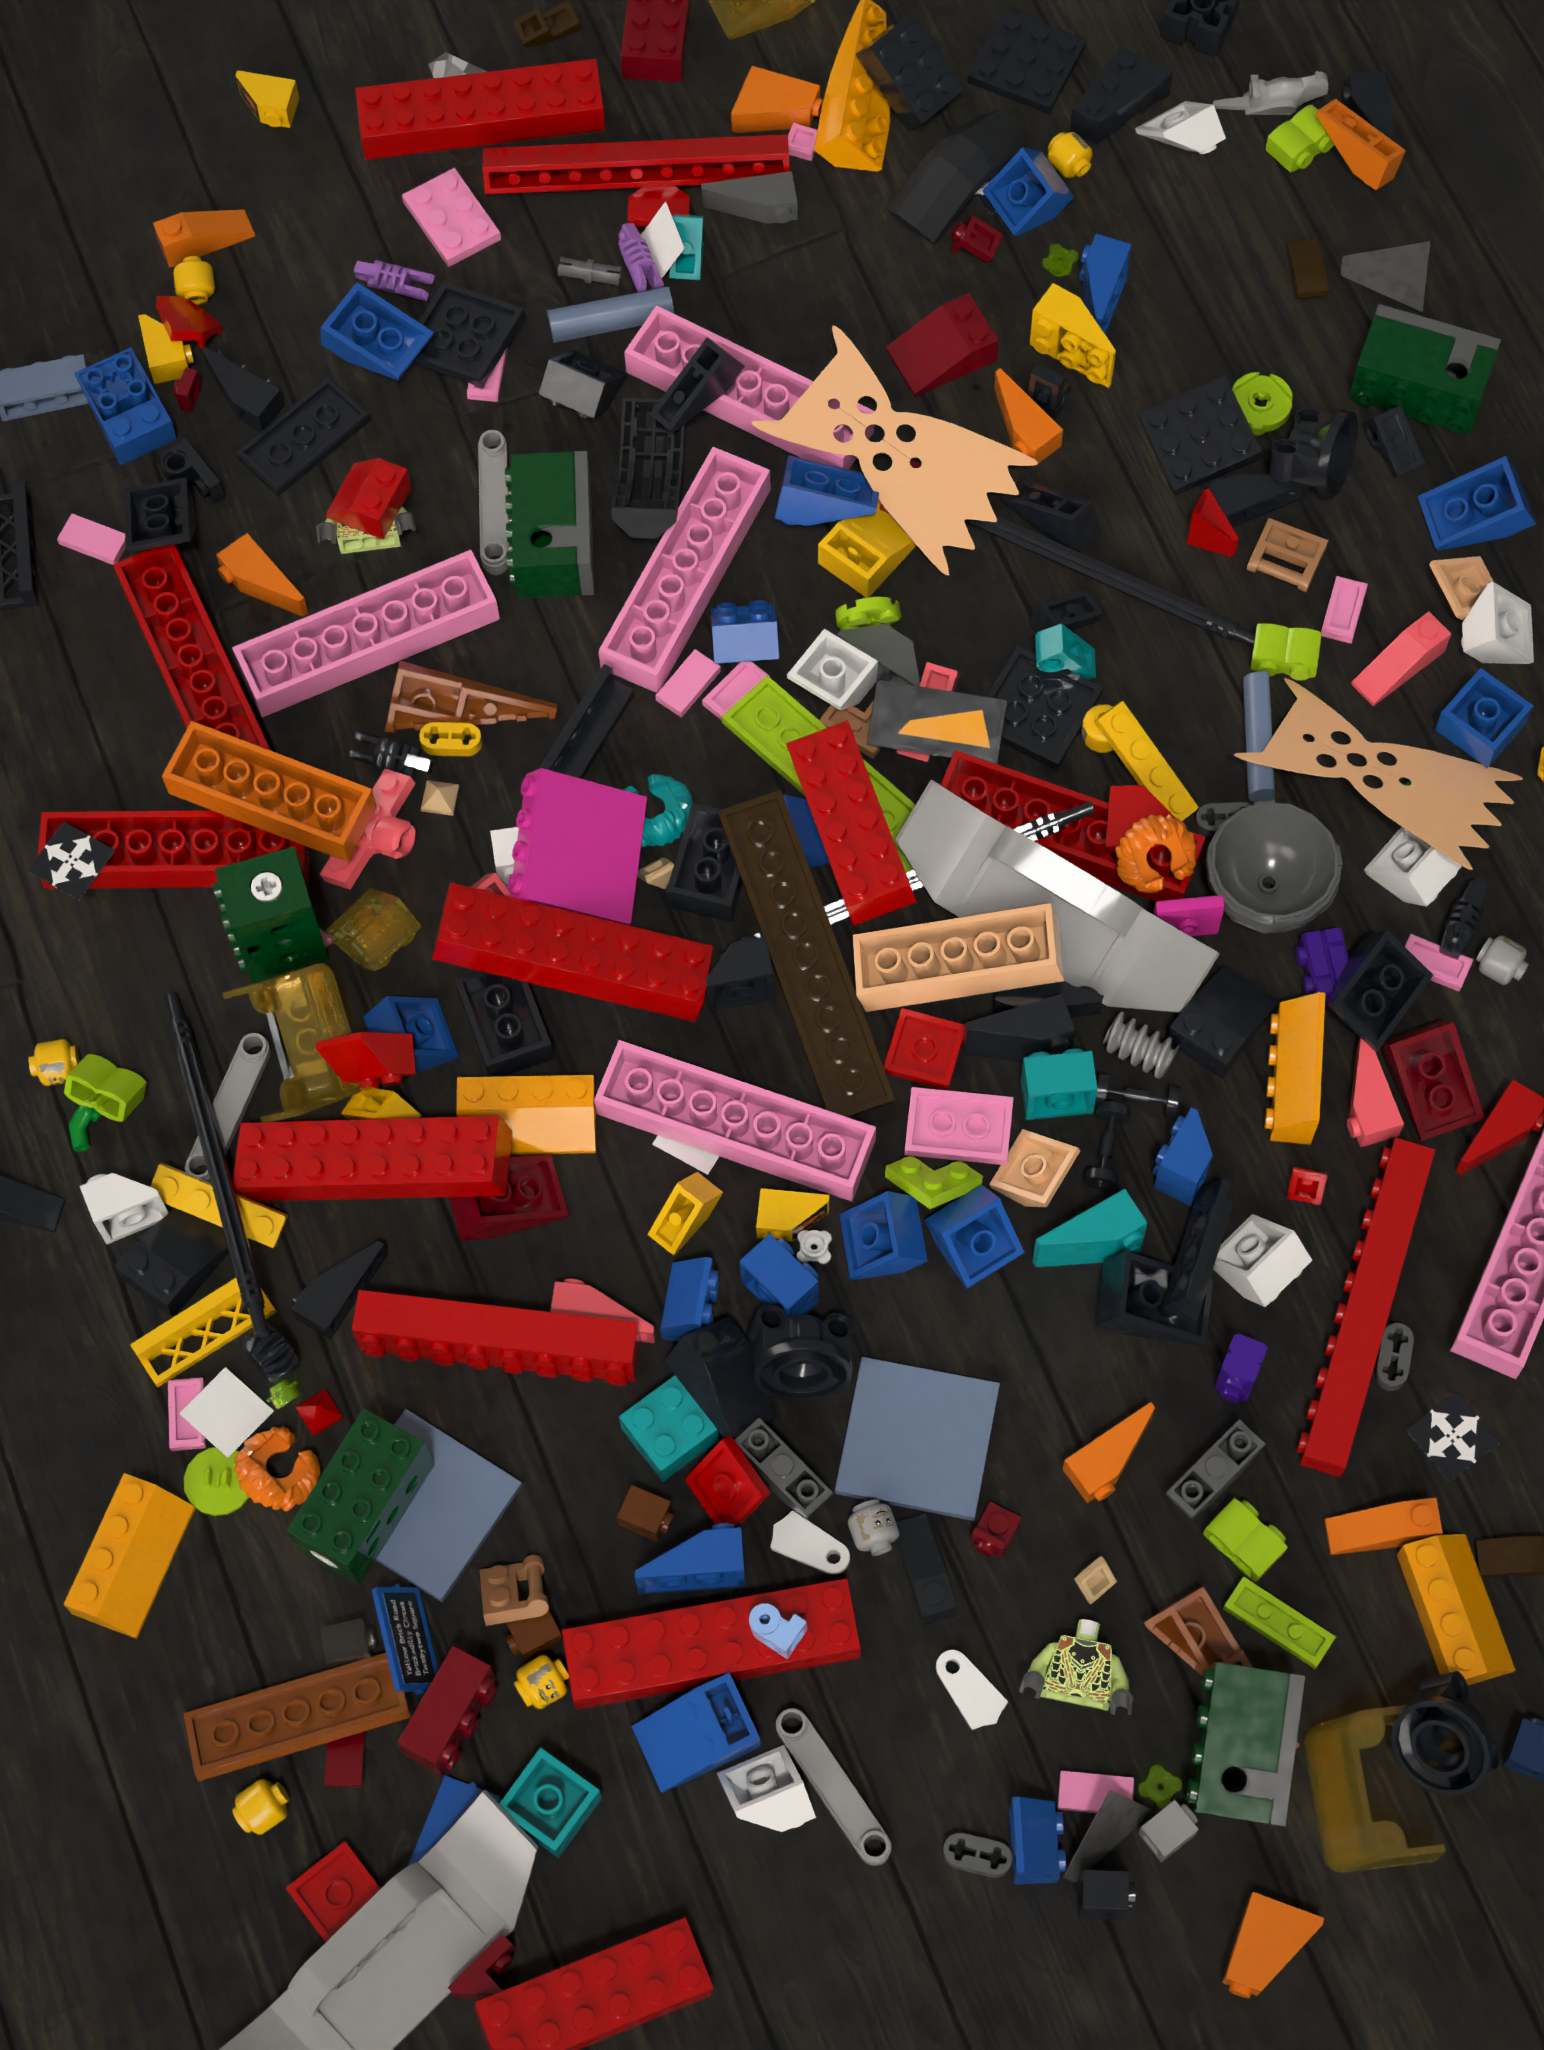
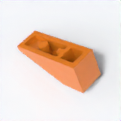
M1334 99L1317 111V118L1353 174L1375 190H1378L1394 179L1406 152L1405 149L1337 99Z
M244 209L181 212L153 223L159 245L169 268L182 263L185 257H201L255 237V232Z
M1001 368L995 371L994 389L1012 448L1035 459L1039 464L1061 447L1063 429Z
M248 533L216 554L220 565L217 571L226 584L233 583L244 594L302 617L308 614L304 597Z
M1151 1402L1064 1460L1063 1471L1086 1503L1095 1498L1098 1501H1102L1116 1490L1114 1485L1120 1478L1153 1416L1155 1407Z
M1436 1498L1402 1501L1324 1520L1330 1555L1397 1548L1443 1533Z

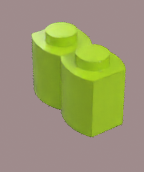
M1313 105L1303 108L1290 121L1278 126L1267 138L1265 150L1290 173L1299 168H1306L1312 162L1314 156L1321 152L1326 153L1334 146L1333 141L1316 116L1318 109Z
M1257 624L1251 669L1257 672L1267 671L1269 676L1284 673L1295 680L1314 678L1318 666L1322 632L1308 628H1287L1276 624Z
M87 1054L66 1076L64 1094L79 1105L94 1108L101 1115L111 1120L123 1122L144 1100L147 1082L137 1073L128 1069L117 1068L101 1056Z
M1234 1498L1205 1528L1203 1535L1220 1552L1230 1558L1246 1576L1256 1583L1285 1553L1288 1548L1284 1543L1286 1538L1273 1525L1267 1527L1257 1518L1259 1516L1258 1511L1245 1500L1240 1502Z

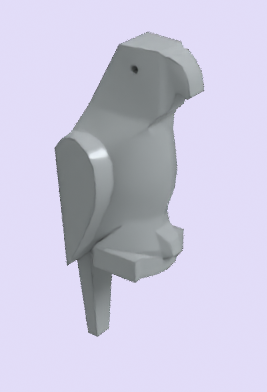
M1316 71L1315 75L1308 77H1279L1270 81L1259 79L1258 75H1251L1249 91L1243 97L1214 100L1213 105L1215 109L1245 110V115H1291L1303 103L1327 94L1328 77L1326 73Z

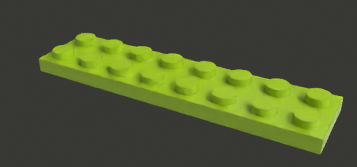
M767 675L721 717L722 723L805 796L786 743L827 727ZM863 759L905 872L913 870V867L895 839L916 804Z

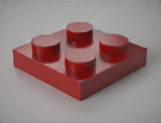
M901 1008L884 1064L886 1074L948 1091L963 1043L964 1024Z
M732 1436L722 1439L684 1479L715 1525L729 1523L733 1524L734 1528H738L771 1494Z
M344 1841L285 1889L326 1943L381 1888Z

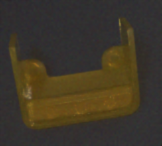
M324 963L310 965L222 993L224 999L248 993L256 1011L261 1014L275 1012L294 1076L285 1079L280 1086V1099L283 1109L260 1117L262 1122H273L300 1116L361 1092L359 1084H345L316 1050L315 1042L352 1034L334 974L329 966Z
M1406 1705L1357 1711L1316 1724L1305 1736L1304 1747L1323 1856L1326 1864L1336 1872L1345 1873L1435 1862L1445 1853L1444 1844L1407 1849L1405 1835L1397 1824L1390 1821L1372 1822L1359 1749L1372 1748L1379 1744L1385 1734V1725H1392Z

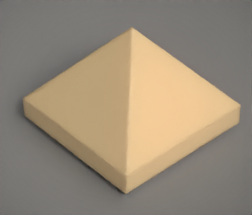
M427 780L421 811L453 816L459 784Z
M662 857L638 870L637 876L648 884L666 889L674 863Z
M1102 1556L1089 1564L1074 1578L1090 1605L1117 1583Z

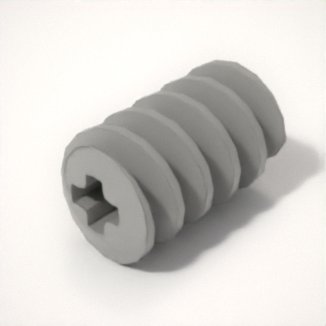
M1120 1012L1111 1024L1103 1041V1044L1107 1042V1052L1112 1054L1119 1048L1118 1056L1121 1060L1126 1059L1131 1054L1130 1062L1133 1066H1137L1143 1060V1071L1148 1073L1155 1067V1077L1160 1079L1169 1069L1180 1045L1174 1050L1171 1049V1037L1160 1043V1032L1158 1030L1150 1037L1147 1036L1148 1025L1146 1024L1138 1031L1135 1030V1018L1124 1024V1013Z

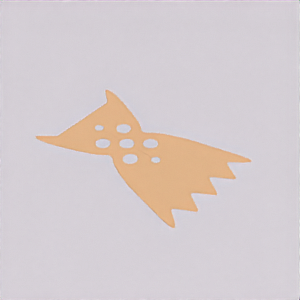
M832 326L838 350L836 356L782 420L752 421L751 424L770 435L809 448L833 454L856 456L872 490L879 492L878 499L884 508L926 557L943 574L949 576L948 564L942 547L953 546L974 550L975 545L967 530L965 520L997 522V518L987 498V492L1018 495L1019 491L1007 467L1009 465L1032 466L1038 465V462L1015 449L953 423L925 415L894 411L891 408L887 393L861 353L842 330ZM861 397H872L877 403V409L871 414L861 412L857 406V402ZM830 399H837L840 402L839 408L831 409L828 406V401ZM875 424L883 428L885 432L883 440L871 442L866 438L865 430L869 425ZM908 424L912 426L916 431L915 439L911 442L901 441L896 435V430L900 425ZM838 425H847L852 429L853 437L849 442L842 443L835 439L833 431ZM878 453L888 454L892 459L891 468L886 471L876 469L873 465L874 456ZM914 457L919 458L922 462L921 467L913 468L910 465V460Z
M1284 678L1289 688L1297 697L1296 702L1263 752L1236 753L1234 756L1255 764L1321 777L1346 778L1364 798L1387 817L1448 858L1467 869L1473 870L1469 861L1458 849V846L1489 848V845L1474 831L1471 825L1501 826L1500 821L1483 803L1514 804V801L1496 785L1495 781H1516L1523 778L1507 771L1493 767L1487 768L1479 763L1427 749L1392 743L1368 742L1352 724L1321 699L1296 682ZM1335 731L1344 732L1349 735L1351 742L1346 745L1338 744L1332 740L1331 734ZM1310 734L1315 738V741L1307 742L1303 739V735ZM1380 752L1391 753L1396 757L1397 763L1392 766L1384 765L1377 759V754ZM1350 753L1361 754L1366 758L1367 764L1362 767L1354 766L1348 762L1347 755ZM1320 754H1327L1332 756L1337 764L1335 767L1327 768L1320 765L1316 758ZM1366 775L1377 776L1382 780L1383 786L1378 789L1370 788L1363 782V777ZM1402 777L1408 778L1411 781V785L1405 786L1399 782V779Z

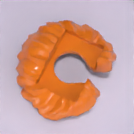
M1150 815L1148 818L1140 819L1139 822L1133 823L1132 829L1126 831L1125 837L1120 839V846L1115 849L1119 859L1117 862L1118 876L1124 883L1133 886L1141 892L1157 893L1163 890L1164 877H1161L1158 872L1150 868L1147 863L1149 849L1154 845L1162 844L1171 853V872L1175 878L1183 880L1194 872L1193 868L1197 863L1195 860L1196 844L1194 834L1188 832L1185 824L1179 818H1173L1171 815L1166 817Z
M272 1427L268 1431L257 1433L244 1441L245 1446L239 1451L234 1460L236 1464L234 1472L237 1473L240 1489L245 1491L246 1496L251 1498L254 1503H261L264 1507H272L274 1510L282 1508L285 1512L292 1509L295 1504L301 1505V1503L306 1501L321 1473L318 1458L311 1449L298 1452L299 1457L295 1462L294 1469L287 1477L275 1478L267 1472L266 1464L268 1459L274 1454L289 1451L295 1442V1434L290 1432L288 1428Z

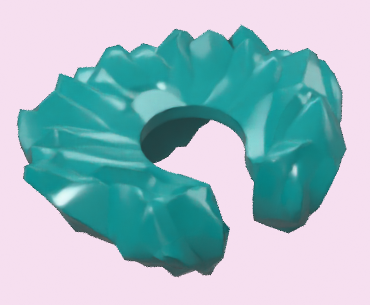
M652 774L647 778L648 788L653 796L663 801L665 811L653 819H644L641 847H646L647 845L650 847L656 845L663 847L666 843L671 844L674 839L681 838V833L684 832L693 803L691 793L686 785L674 780L671 776ZM633 786L623 789L624 791L639 794L638 790Z

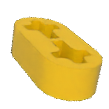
M432 722L424 725L419 734L421 747L429 755L467 757L475 755L482 747L480 730L470 723ZM433 734H439L436 744L430 743ZM465 735H471L472 738L468 745H464L462 742L465 739Z

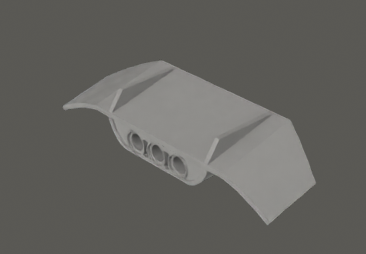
M930 780L895 839L932 900L959 918L1051 903L1059 920L1064 981L1076 987L1088 986L1095 989L1098 994L1104 995L1102 1004L1105 1006L1182 1012L1220 954L1146 911L1128 897L1032 839L998 822L933 780Z
M486 1790L482 1791L452 1828L418 1862L407 1866L390 1879L304 1963L291 1980L288 1989L251 2024L219 2050H394L451 1993L447 1987L501 1934L507 1938L515 1930L539 1846Z

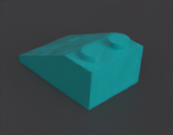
M1126 1189L1037 1238L1032 1262L1035 1267L1103 1263L1104 1259L1125 1251L1137 1254L1141 1250L1140 1246L1143 1244L1148 1223Z

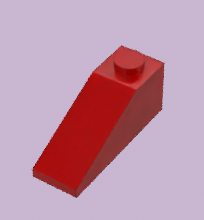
M1512 1080L1462 1157L1456 1172L1462 1175L1526 1140L1532 1129L1539 1132L1544 1124V1098L1517 1081Z

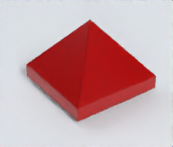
M1293 1167L1287 1199L1321 1205L1327 1173Z
M323 1389L295 1407L313 1437L343 1419L342 1414L326 1389Z

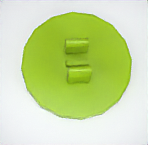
M208 1448L197 1454L188 1464L184 1475V1491L190 1503L200 1512L212 1516L228 1515L241 1508L249 1499L245 1491L240 1489L237 1473L234 1472L236 1466L234 1460L239 1453L237 1450L227 1458L218 1448Z

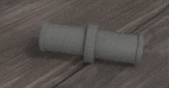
M564 256L560 257L561 264L558 266V276L582 279L587 284H592V281L618 287L620 285L619 279H621L622 266L595 263V259L590 258L588 261L565 258Z

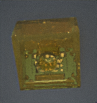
M370 888L324 933L361 967L375 972L385 967L391 961V956L400 947L409 944L414 939L415 933L422 926L399 897Z

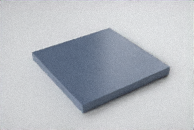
M862 1357L835 1494L869 1501L876 1499L884 1504L974 1521L1000 1383Z
M405 1409L395 1423V1426L424 1441L435 1465L376 1561L443 1603L523 1485L522 1482Z

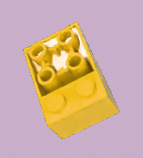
M1052 283L1033 309L1030 345L1039 353L1048 354L1057 359L1066 368L1075 369L1086 375L1093 383L1102 384L1110 388L1116 350L1080 297Z
M879 499L875 514L841 520L818 544V564L866 598L875 592L917 546L890 514L880 510L882 503Z

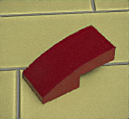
M367 1731L327 1743L326 1788H363Z

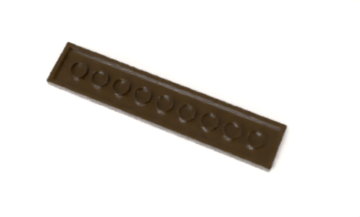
M781 790L719 810L717 815L761 935L766 937L773 968L825 1110L851 1118L894 1103L896 1099Z

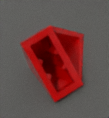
M1210 489L1203 490L1192 513L1187 544L1228 557L1236 555L1239 541L1237 534Z

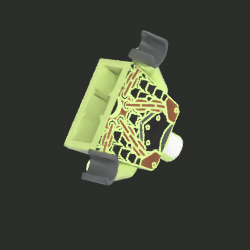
M403 506L395 516L394 522L384 540L328 518L325 522L316 526L317 543L328 539L331 540L332 544H336L337 534L341 554L401 547L399 536L402 535V531L412 529L414 532L417 529L413 514L407 512Z
M1078 1620L1076 1637L1061 1635L1058 1643H1049L1032 1661L1019 1689V1692L1023 1693L1024 1688H1033L1036 1691V1699L1044 1697L1108 1711L1110 1706V1713L1112 1715H1115L1116 1707L1122 1706L1128 1710V1715L1132 1714L1133 1696L1129 1692V1681L1119 1657L1112 1654L1111 1645L1097 1642L1100 1624L1091 1620Z

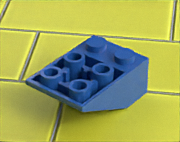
M131 347L74 373L120 465L177 439L172 421Z
M730 1672L693 1689L631 1726L661 1794L761 1747L760 1737Z

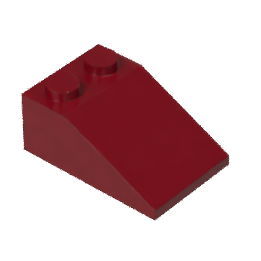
M968 293L938 307L886 346V352L915 398L996 362L999 340L972 296Z
M1442 1019L1388 1038L1381 1048L1389 1073L1420 1141L1485 1119L1454 1022Z
M551 1154L510 1157L506 1196L449 1197L461 1241L493 1239L563 1220L569 1216Z

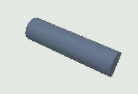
M667 286L547 310V316L553 342L556 343L642 326L656 305L673 314L674 307L670 289Z
M1267 671L1253 672L1243 678L1246 753L1263 752L1272 738L1269 673ZM1247 761L1249 800L1252 802L1275 800L1274 768Z

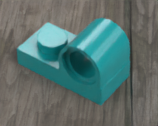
M1059 624L1042 630L1035 635L1036 667L1039 670L1057 672L1069 669L1087 680L1096 678L1095 649L1066 626Z

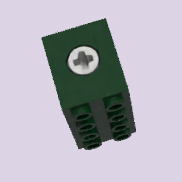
M294 846L215 869L218 881L212 883L221 909V919L230 944L233 947L235 957L238 960L242 973L248 971L252 982L329 960L314 905ZM258 945L260 950L251 953L249 947H253L254 950L256 949L255 946Z
M363 1408L286 1531L299 1552L360 1586L435 1465L425 1442Z

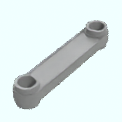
M488 430L481 435L478 443L480 557L482 566L488 573L499 575L507 570L506 553L509 551V542H507L506 538L508 514H506L505 496L508 495V487H506L505 467H508V449L506 439L501 432ZM491 446H498L497 448L489 449ZM492 556H501L500 558L495 560L489 559Z
M258 1033L247 1034L240 1041L212 1104L225 1157L270 1059L271 1049L265 1037ZM252 1047H262L259 1053L254 1055L248 1054ZM198 1136L186 1161L185 1172L211 1183L208 1170L201 1175L193 1174L197 1167L206 1165Z
M788 1708L782 1711L776 1720V1731L779 1738L845 1836L866 1864L878 1866L885 1863L891 1854V1842L881 1825L807 1716L796 1708ZM789 1718H796L803 1726L799 1732L789 1734L783 1730V1722ZM872 1839H877L884 1844L885 1851L880 1856H870L864 1849L865 1844Z

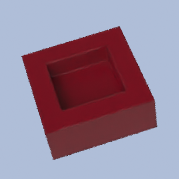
M186 367L181 379L178 378L175 382L174 396L177 398L181 411L192 413L202 385L198 371Z

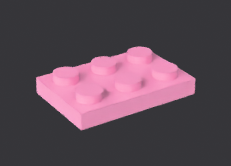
M455 168L402 195L403 203L448 267L501 240L500 231Z
M912 1087L905 1155L1007 1165L1014 1097Z

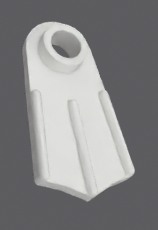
M791 1511L785 1518L773 1525V1538L770 1546L772 1551L828 1574H839L848 1567L850 1554L847 1547L795 1511ZM831 1554H837L841 1557L840 1561L836 1564L829 1563L827 1559Z
M948 1650L942 1653L936 1662V1672L970 1728L974 1730L982 1726L996 1724L1008 1701L963 1653L957 1650ZM949 1661L957 1663L959 1667L958 1672L954 1674L949 1673L946 1670V1663Z

